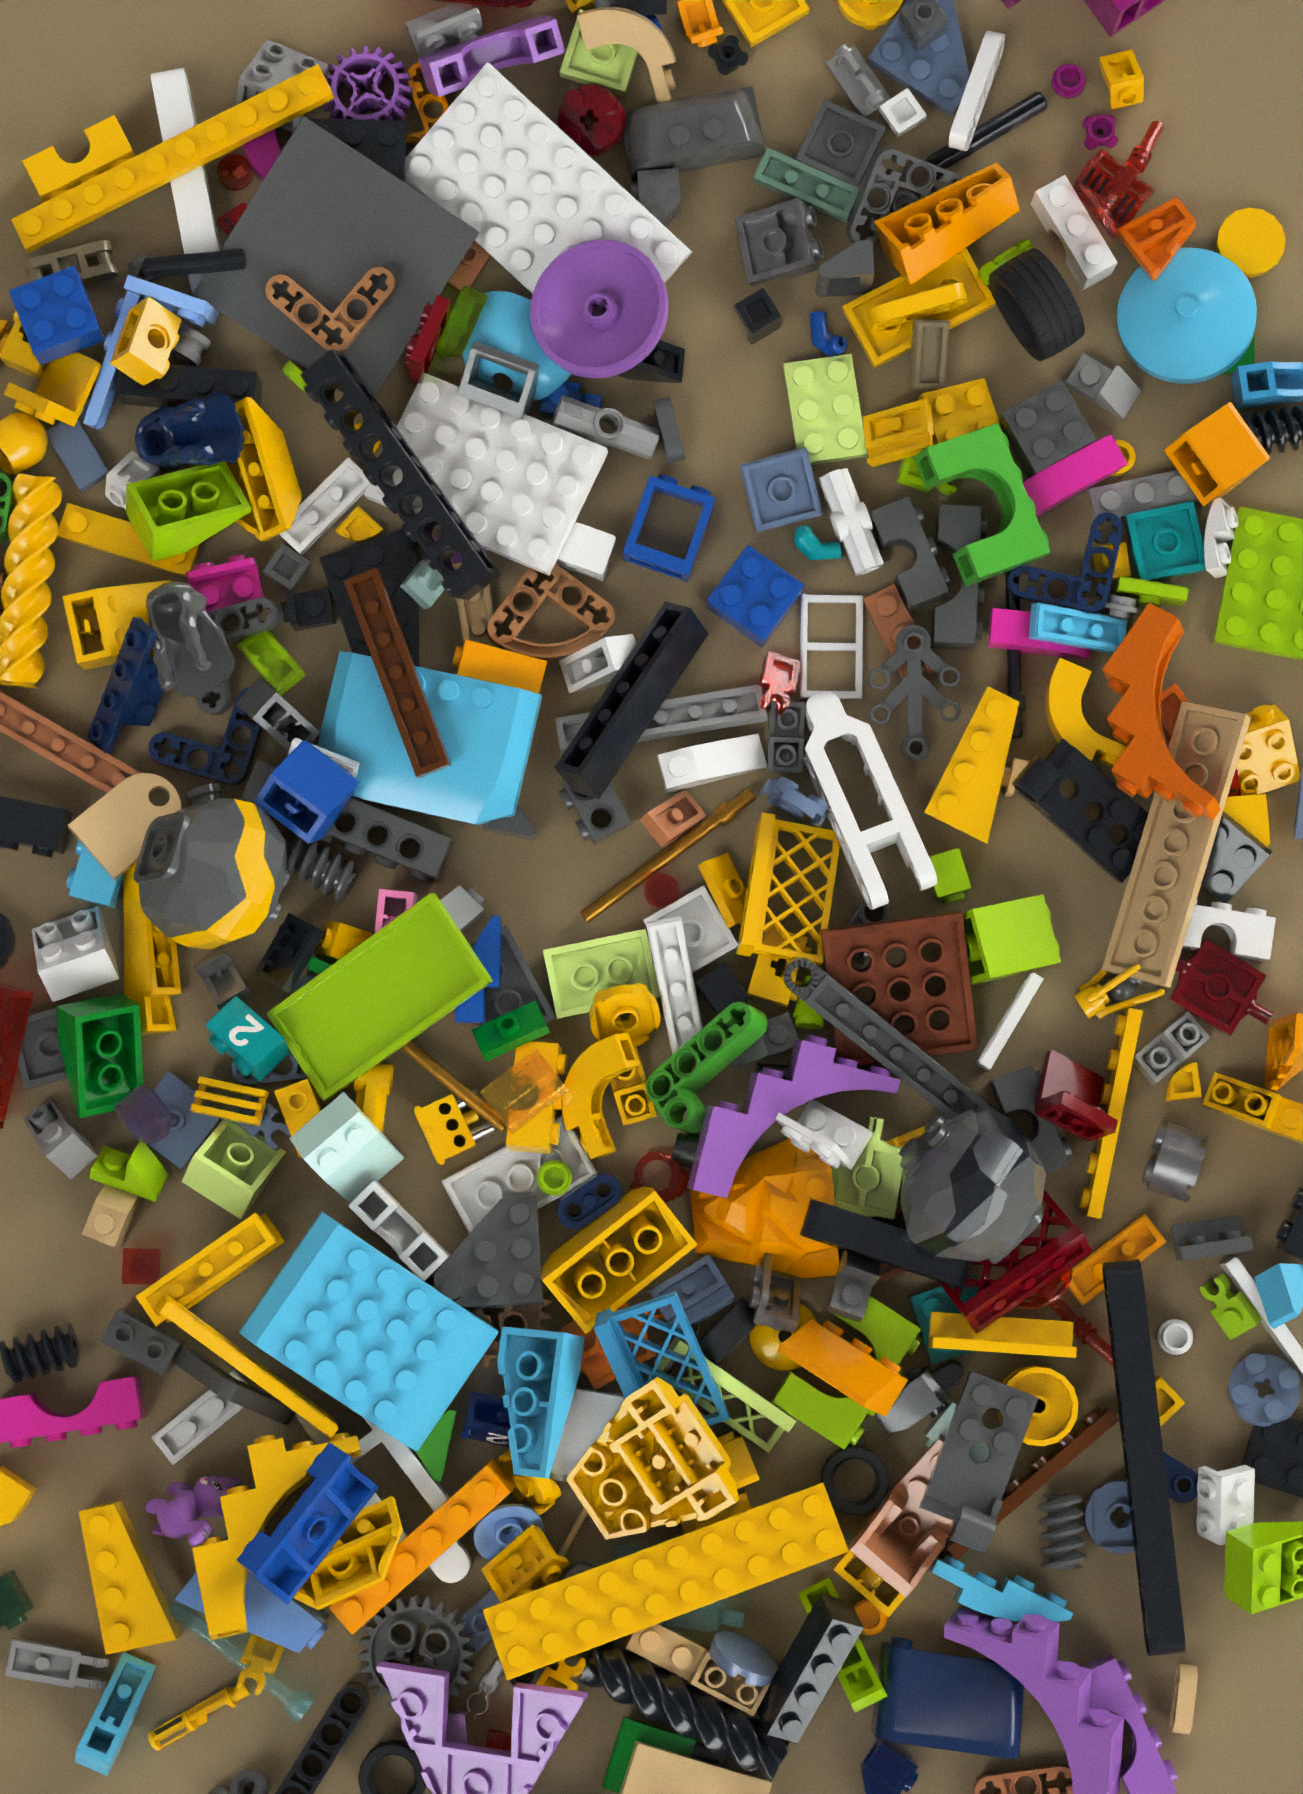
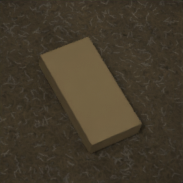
M913 319L909 389L938 390L945 388L949 320Z

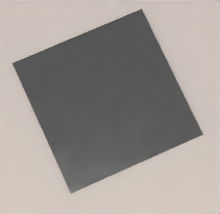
M303 116L220 251L243 249L246 257V268L236 271L205 273L193 294L201 300L207 301L213 308L308 369L325 355L328 350L324 349L269 301L265 293L268 280L279 274L292 278L333 313L366 272L374 267H384L395 277V291L350 346L342 351L374 396H376L408 346L412 335L420 327L421 322L419 321L427 302L433 304L437 294H441L476 239L479 231ZM385 274L382 277L373 276L371 281L374 283V287L371 291L367 293L363 287L359 294L367 297L374 306L378 300L373 298L372 295L378 289L387 290L388 286L385 283L387 276ZM288 282L284 285L275 284L274 289H276L277 293L274 297L278 300L282 296L291 302L292 305L287 307V310L291 312L294 304L303 298L304 295L299 292L296 299L287 291ZM361 300L352 301L348 306L350 318L360 320L365 317L367 313L366 304ZM303 305L299 310L300 320L305 324L313 323L318 317V310L315 305ZM326 315L322 325L313 330V332L318 335L321 329L329 335L330 339L327 343L330 346L334 342L340 345L343 342V339L340 337L342 329L339 328L336 331L330 329L325 324L330 321V318ZM342 385L338 386L337 389L344 393Z

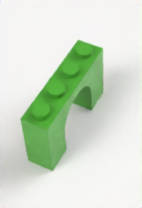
M998 423L926 447L914 457L926 490L956 479L972 478L986 484L999 500L1002 517L997 533L994 536L968 544L953 554L965 586L1011 571L1019 566L1036 562L1050 553L1047 534L1039 525L1035 515L1034 502L1026 493L1022 483L1021 470L1013 461L1009 451L1008 438L1001 431Z

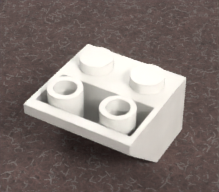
M98 906L88 910H80L68 917L53 922H46L32 929L37 972L52 1002L119 979L116 957Z

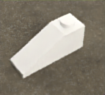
M758 733L689 746L658 755V764L666 794L767 768Z

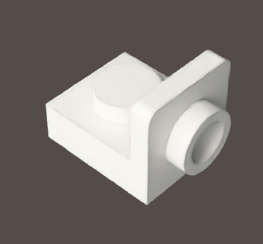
M132 450L107 473L105 496L114 505L126 510V484L159 476L160 468L145 462L138 456V453Z

